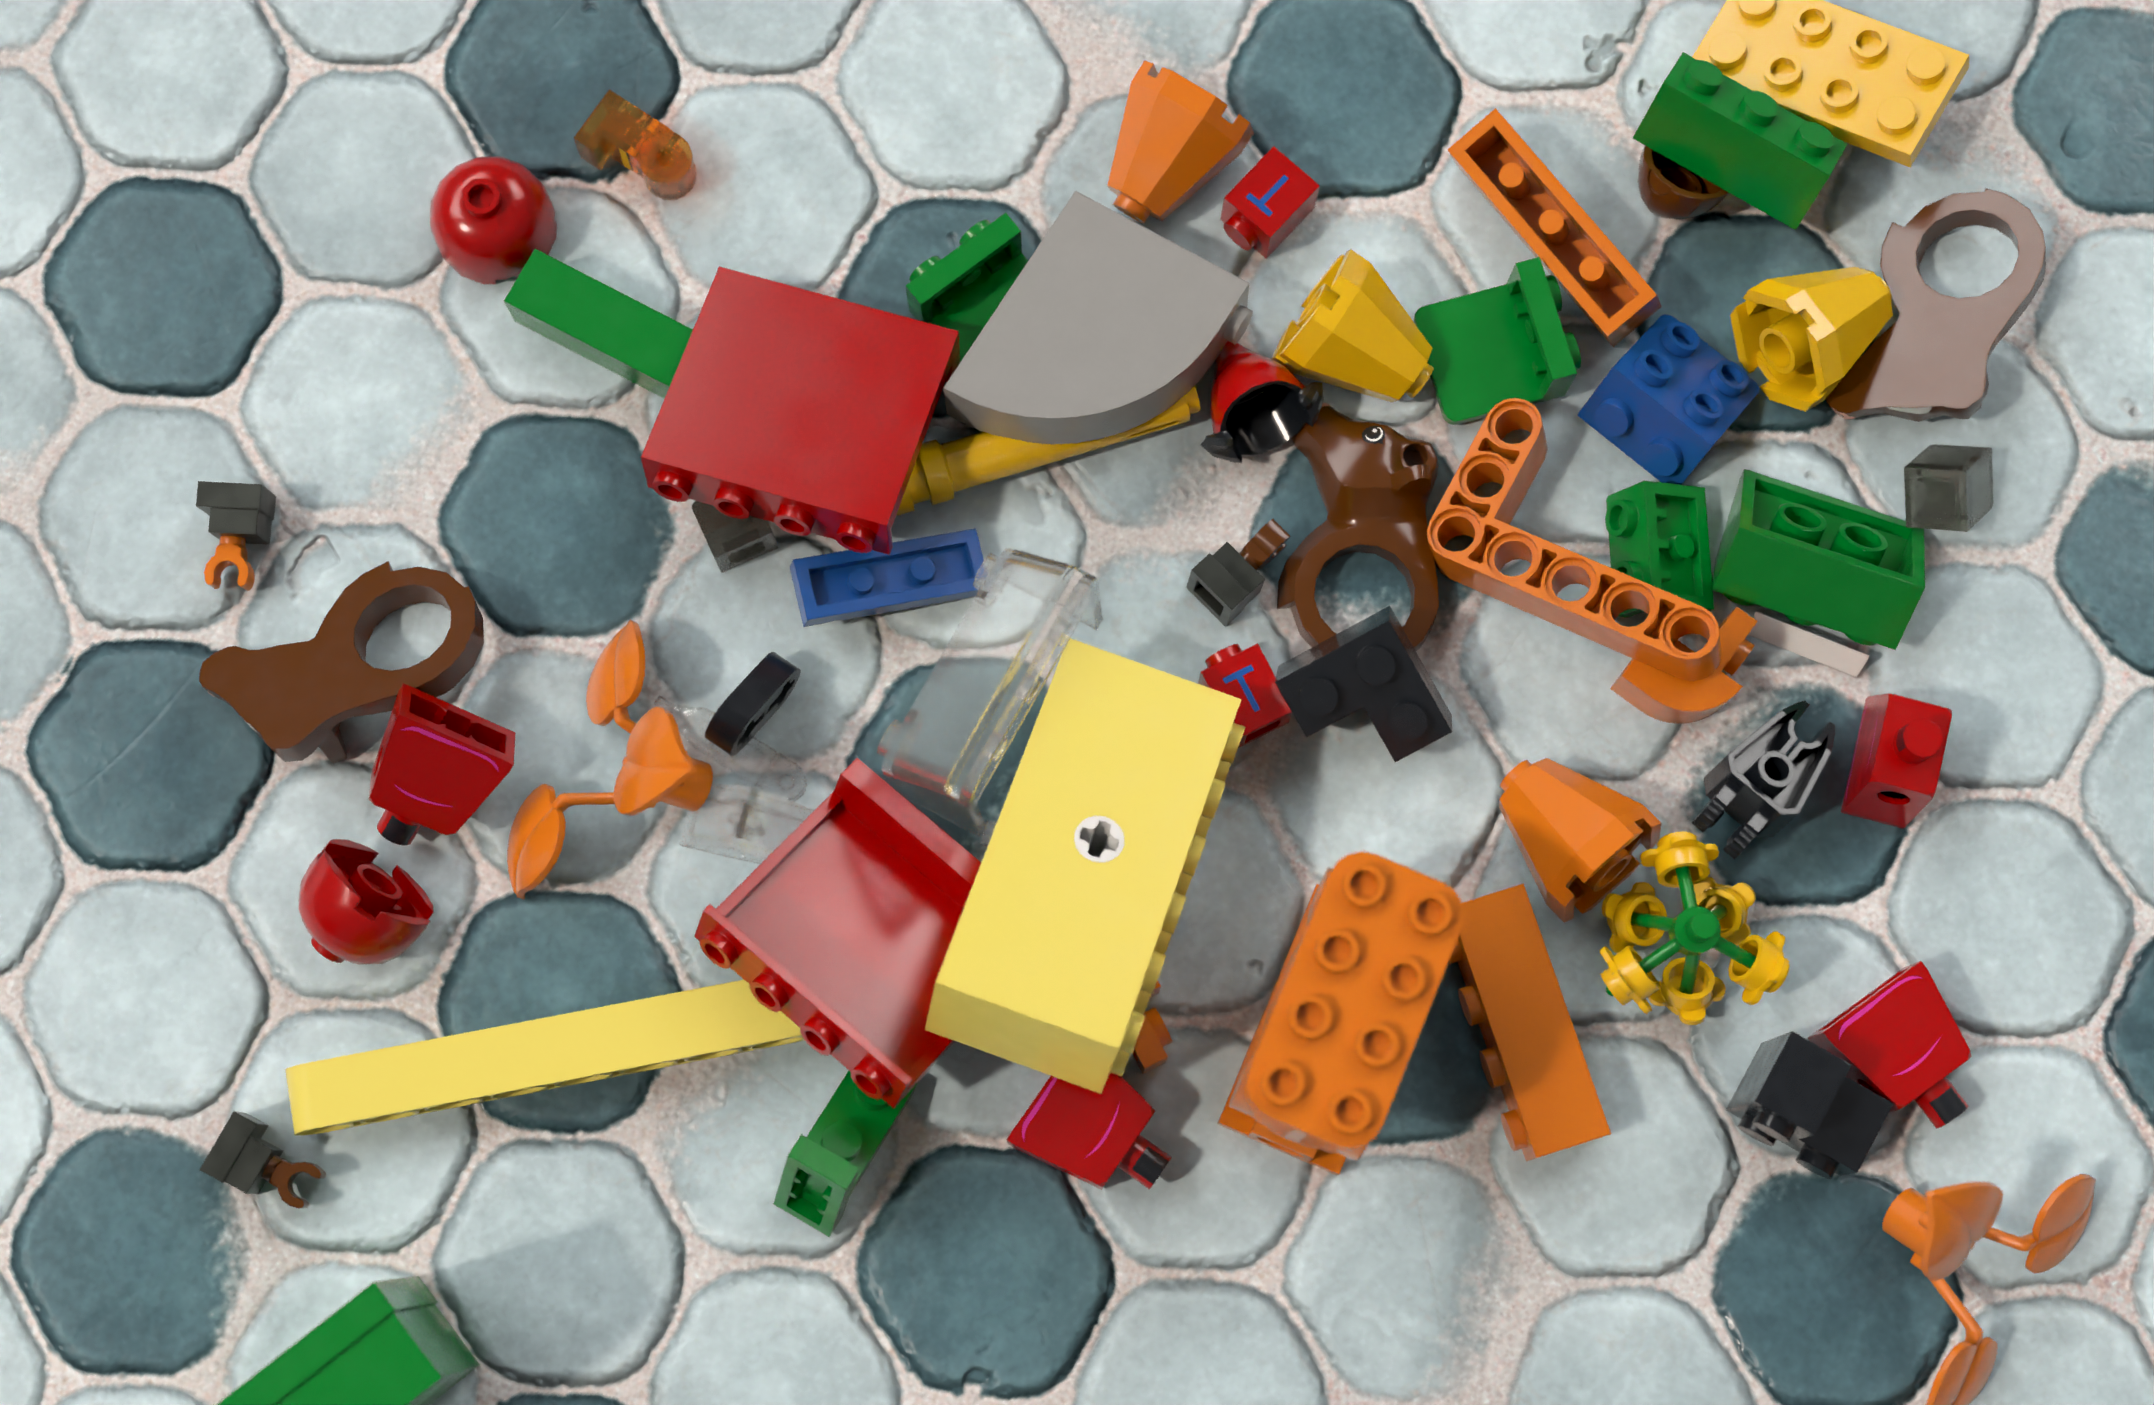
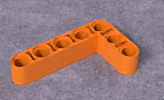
M1519 398L1505 399L1494 405L1482 423L1430 519L1427 528L1428 543L1440 572L1451 580L1679 679L1696 681L1713 674L1720 664L1722 650L1718 622L1710 611L1700 605L1510 525L1545 460L1548 448L1541 414L1535 405ZM1521 429L1531 433L1521 443L1510 444L1502 441L1506 434L1513 430ZM1495 482L1502 485L1499 492L1491 497L1483 498L1473 494L1484 483ZM1466 535L1474 539L1470 546L1462 551L1453 552L1444 548L1447 542L1455 536ZM1522 559L1531 563L1527 571L1521 575L1507 576L1501 573L1504 565L1512 560ZM1570 584H1581L1589 588L1587 594L1576 601H1565L1557 597L1562 588ZM1627 609H1640L1648 614L1644 622L1637 626H1622L1615 621L1618 615ZM1686 634H1698L1708 640L1707 644L1697 652H1683L1674 646L1676 641Z

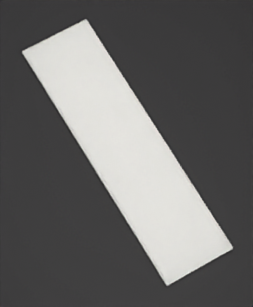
M1757 611L1753 618L1758 622L1748 634L1855 677H1858L1870 656Z

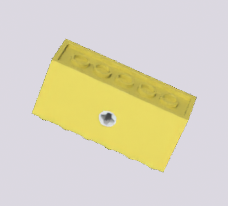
M1068 637L937 977L925 1026L926 1031L1100 1094L1103 1091L1109 1073L1123 1076L1130 1054L1133 1052L1140 1033L1150 996L1153 994L1165 961V952L1182 912L1187 889L1200 860L1206 842L1205 837L1224 791L1227 774L1234 761L1245 730L1244 726L1233 723L1241 699Z

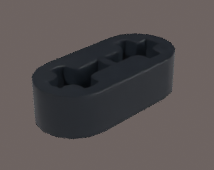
M775 652L769 653L721 704L708 724L704 738L732 757L738 754L786 701L799 679L801 670Z

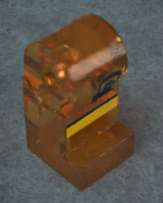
M610 89L574 136L580 158L601 170L611 157L641 176L647 189L654 196L663 200H676L684 197L693 189L696 182L697 170L689 144L680 135L669 129V127Z

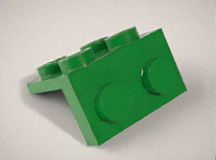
M1004 213L992 223L985 219L973 225L961 237L958 248L942 259L939 256H933L921 263L910 275L909 280L911 282L905 285L909 311L916 320L959 331L960 362L1028 262L1022 254L1021 230L1007 213Z
M1540 257L1515 263L1505 285L1422 306L1416 311L1413 322L1433 348L1427 363L1434 367L1430 378L1442 416L1447 423L1458 425L1484 418L1494 405L1505 399L1519 398L1527 400L1532 404H1537L1563 397L1570 388L1577 375L1576 370L1581 368L1580 351L1574 335L1571 332L1564 333L1558 312L1562 310L1560 288L1553 275H1545Z

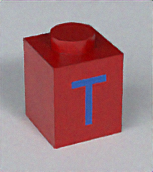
M1273 146L1224 197L1221 221L1224 222L1223 228L1230 239L1239 247L1247 251L1254 248L1267 259L1315 208L1320 185Z
M1258 643L1243 651L1239 644H1233L1221 649L1205 660L1208 668L1200 672L1198 684L1241 699L1233 722L1245 727L1238 748L1289 723L1292 711L1275 684L1276 677Z

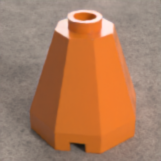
M1144 60L1131 81L1107 186L1113 193L1118 195L1113 206L1142 224L1146 222L1149 215L1163 221L1241 155L1254 134L1251 123L1238 114L1233 124H1231L1222 117L1228 105L1218 97L1170 69L1162 67L1158 73L1153 63Z
M1548 758L1533 764L1528 760L1522 761L1504 777L1500 784V787L1505 792L1499 799V808L1546 905L1564 923L1574 918V906L1582 914L1593 909L1634 872L1640 862L1632 853L1640 843L1648 850L1652 849L1660 839L1661 822L1643 804Z

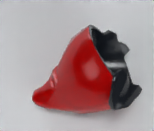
M1227 341L1216 358L1211 392V420L1214 434L1206 435L1205 440L1200 445L1213 457L1233 463H1242V456H1254L1278 449L1298 434L1306 423L1312 427L1314 426L1324 401L1322 382H1310L1305 387L1285 366L1277 361L1255 353L1238 342L1233 344Z

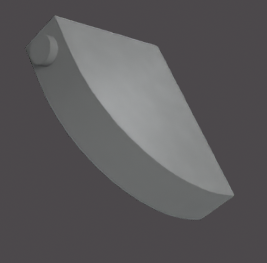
M1075 191L944 386L947 415L992 435L1040 444L1080 443L1102 439L1132 429L1151 420L1175 404L1202 379L1227 341L1236 344L1241 339L1253 314V311L1247 308L1249 282Z

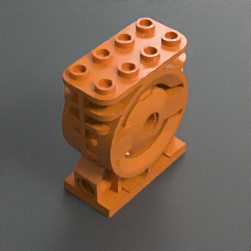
M1363 851L1348 854L1339 860L1334 868L1328 867L1320 884H1316L1217 1124L1335 1175L1340 1174L1346 1157L1357 1161L1368 1143L1376 1137L1384 1124L1462 930L1465 914L1462 901L1454 889L1437 879L1377 854Z

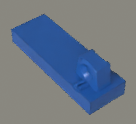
M976 528L893 542L890 555L874 550L868 553L846 550L793 559L789 567L803 627L986 595L991 588Z

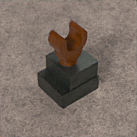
M1271 519L1243 547L1240 553L1228 542L1213 555L1209 553L1191 570L1186 588L1226 627L1260 593L1265 578L1257 570L1262 569L1281 553L1287 546L1285 542L1291 536L1274 519Z
M233 1111L199 1170L222 1183H228L246 1194H259L265 1182L268 1181L278 1188L281 1199L287 1205L295 1208H308L309 1202L304 1198L298 1197L293 1190L294 1179L297 1175L304 1172L316 1179H324L326 1177L325 1171L320 1166L310 1162L292 1163L281 1158L283 1150L261 1139L269 1125L247 1113Z

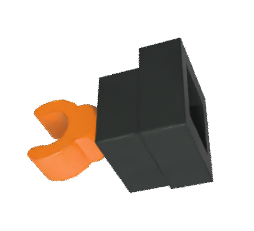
M198 481L196 507L210 516L208 532L220 540L219 545L216 547L215 555L207 562L204 570L205 582L214 589L220 588L223 570L232 565L237 566L239 570L238 585L246 591L251 590L253 587L255 573L253 567L247 561L248 553L245 545L246 543L270 545L272 520H274L276 495L262 484Z

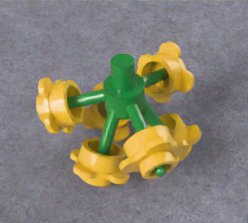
M1681 831L1667 834L1658 840V848L1645 850L1640 855L1643 866L1655 867L1657 879L1661 885L1680 889L1684 911L1677 914L1674 918L1667 917L1665 906L1661 900L1655 897L1653 886L1646 882H1636L1631 891L1622 895L1610 893L1603 900L1601 911L1603 916L1607 918V923L1612 933L1609 945L1612 951L1617 954L1613 955L1606 946L1599 950L1609 966L1600 975L1606 985V993L1614 996L1623 1006L1634 1000L1645 1014H1648L1652 1011L1650 1004L1646 1000L1648 997L1653 1005L1665 1006L1674 1014L1679 1015L1680 1021L1684 1024L1698 1025L1702 1023L1706 1016L1705 1010L1712 1002L1721 1001L1726 991L1724 982L1720 978L1715 977L1712 969L1700 960L1701 954L1712 948L1731 958L1728 968L1729 978L1745 988L1742 993V1000L1749 1005L1757 1004L1764 992L1773 993L1778 990L1788 975L1789 960L1783 954L1785 936L1777 931L1770 933L1766 939L1756 934L1751 935V929L1747 924L1749 907L1756 900L1754 890L1744 882L1730 886L1718 884L1714 878L1710 877L1708 862L1715 860L1719 856L1718 846L1698 841L1693 833ZM1665 931H1669L1670 940L1644 959L1633 949L1635 945L1651 946L1660 940ZM1677 952L1686 955V957L1671 960L1664 968L1662 979L1657 981L1652 973L1654 968Z

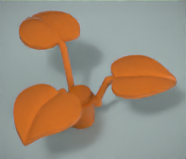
M629 620L627 625L604 648L589 678L586 694L588 716L594 724L606 726L614 718L618 726L630 733L626 756L623 758V766L617 776L614 792L562 793L556 798L554 787L542 784L533 790L515 816L508 841V873L517 898L525 899L524 894L537 887L557 862L562 851L566 829L563 812L570 806L615 804L619 813L634 816L648 808H654L660 801L694 812L702 807L710 793L713 781L712 767L709 763L691 758L682 743L677 722L669 710L662 707H654L644 714L637 724L629 716L627 707L635 702L642 690L646 667L644 643L639 625L635 621Z
M2079 1174L2059 1185L2041 1207L2034 1222L2032 1233L2024 1236H2015L1992 1227L2000 1211L2003 1193L1998 1186L1990 1182H1967L1926 1191V1196L1914 1188H1908L1900 1193L1891 1203L1883 1219V1231L1914 1252L1910 1263L1920 1269L1923 1275L1930 1280L1961 1321L1966 1331L1965 1341L1958 1343L1952 1348L1938 1370L1926 1405H1969L1987 1383L1994 1367L1998 1350L1995 1340L1990 1337L1983 1338L1982 1328L1944 1278L1951 1275L1962 1265L1970 1250L1975 1246V1242L1982 1237L2020 1251H2029L2025 1267L2032 1273H2042L2059 1264L2076 1246L2088 1223L2096 1184L2094 1177L2087 1174Z

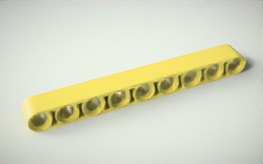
M739 980L304 1063L285 1069L294 1135L302 1136L332 1132L805 1040L800 1033V1028L781 1011L773 1012L765 1008L752 994L750 984L745 980Z

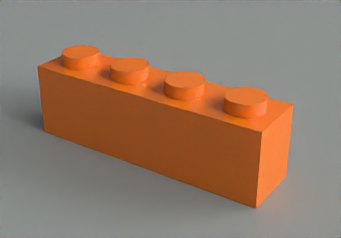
M1496 108L1448 149L1456 165L1536 258L1540 257L1545 269L1556 278L1558 284L1612 347L1616 346L1662 307L1653 289Z
M1524 883L1463 902L1465 914L1463 926L1448 963L1458 962L1466 987L1458 989L1462 1010L1470 1026L1479 1024L1487 1049L1479 1052L1484 1074L1491 1088L1501 1087L1509 1111L1501 1114V1121L1510 1147L1513 1151L1522 1149L1525 1160L1530 1161L1610 1135L1608 1123Z

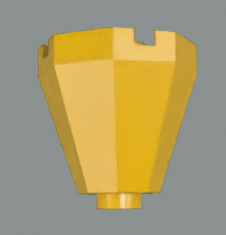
M1351 249L1346 252L1345 256L1342 254L1335 260L1310 291L1301 305L1305 309L1297 322L1293 319L1291 320L1271 358L1285 366L1292 374L1392 403L1398 401L1404 394L1414 398L1426 384L1434 369L1433 366L1427 363L1433 349L1374 266Z
M1849 267L1766 279L1749 289L1742 298L1746 299V301L1736 306L1730 314L1738 359L1749 374L1757 367L1760 368L1768 382L1759 387L1769 400L1806 412L1828 397L1893 316L1890 289L1882 278L1873 271Z

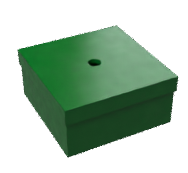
M419 1276L375 1281L216 1405H430L480 1366V1364L435 1304L438 1301Z

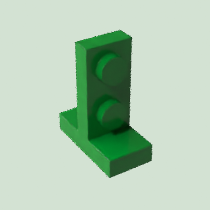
M848 1071L807 1137L801 1134L788 1154L773 1205L830 1237L844 1214L850 1195L914 1094L917 1084L893 1109L882 1098L874 1099L862 1092L852 1080L851 1072Z

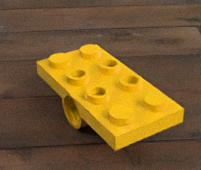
M1726 0L1692 56L1697 60H1704L1715 65L1723 75L1750 90L1760 91L1769 95L1775 100L1777 105L1808 122L1821 124L1834 137L1843 142L1910 168L1969 69V54L1824 0Z

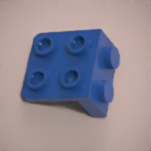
M1664 314L1656 320L1611 368L1577 416L1660 482L1682 485L1719 438L1759 393V386L1747 375L1741 366L1729 361L1702 340L1693 328L1679 322L1671 315Z

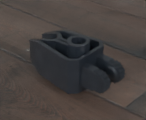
M1806 701L1797 702L1778 712L1732 750L1704 777L1706 796L1710 800L1696 816L1692 824L1703 833L1707 828H1712L1724 815V811L1741 825L1729 836L1727 844L1723 849L1733 859L1737 858L1755 837L1775 836L1800 813L1832 752L1835 725L1831 722L1826 724L1809 743L1800 741L1788 752L1798 739L1794 732V726L1810 705Z

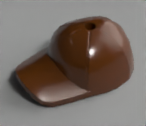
M1644 146L1639 160L1638 188L1646 207L1657 217L1665 219L1693 218L1712 210L1729 194V192L1651 148Z

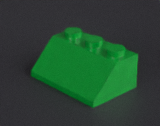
M1684 52L1664 80L1633 136V139L1794 230L1797 229L1847 146V143L1834 137L1821 124L1808 122L1777 105L1775 100L1769 95L1760 91L1750 90L1723 75L1715 65L1704 60H1697Z
M1744 469L1716 555L1712 590L1722 593L1730 601L1740 605L1753 606L1756 604L1781 612L1791 621L1801 625L1813 626L1817 624L1842 632L1852 641L1862 645L1873 646L1878 644L1896 650L1925 589L1924 527Z

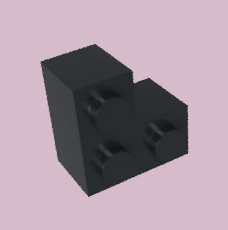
M1390 606L1278 666L1275 684L1306 737L1363 707L1395 762L1452 733V714Z
M1791 1031L1761 1043L1726 1111L1741 1119L1738 1128L1748 1136L1770 1146H1773L1776 1140H1779L1799 1152L1796 1161L1801 1166L1819 1176L1832 1179L1835 1173L1840 1176L1858 1173L1893 1103L1846 1077L1852 1066L1851 1064Z

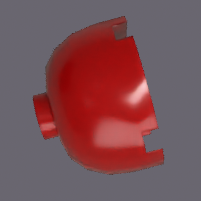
M501 156L476 157L455 166L439 182L430 202L431 232L444 260L461 276L481 284H497L495 280H506L514 276L517 279L534 249L549 255L557 237L555 209L544 184L522 164Z
M332 839L309 865L300 884L299 912L307 931L312 936L311 943L313 947L323 957L336 963H342L345 960L355 964H384L399 957L421 936L431 922L428 919L434 913L433 904L421 886L398 865L392 870L391 877L382 868L372 863L379 854L378 852L365 845L344 839Z

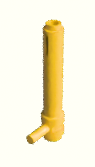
M1194 386L1170 408L1151 420L1125 432L1097 440L1068 444H1040L980 432L944 444H939L936 439L925 442L921 446L896 516L915 511L914 504L930 500L933 506L954 499V494L957 491L1189 422L1191 414L1200 412V402L1196 388Z

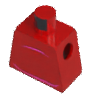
M403 683L398 691L371 775L368 799L375 806L385 809L377 824L379 833L388 841L402 846L412 843L421 826L444 835L456 834L514 765L516 733Z
M1890 693L1868 696L1865 700L1841 813L1902 829L1905 828L1933 799L1936 792L1952 719V710ZM1883 791H1893V792H1897V797H1896V798L1887 797V796L1881 794L1880 792H1883Z
M1922 961L1899 970L1807 1038L1812 1043L1851 1064L1852 1066L1846 1077L1892 1102L1893 1106L1890 1112L1900 1110L1915 1100L1934 1127L1938 1129L1958 1117L1969 1107L1946 1076L1972 1057L1971 1051Z
M1109 1073L1101 1094L1050 1076L1006 1139L1007 1143L1013 1148L1101 1190L1117 1167L1150 1190L1172 1158L1140 1135L1155 1113L1153 1107L1123 1077L1113 1073Z

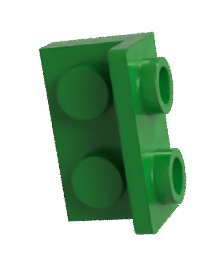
M1642 481L1610 494L1606 499L1605 525L1609 535L1611 568L1700 605L1708 611L1714 610L1705 487ZM1635 608L1627 609L1621 612L1618 617L1628 618L1644 611Z

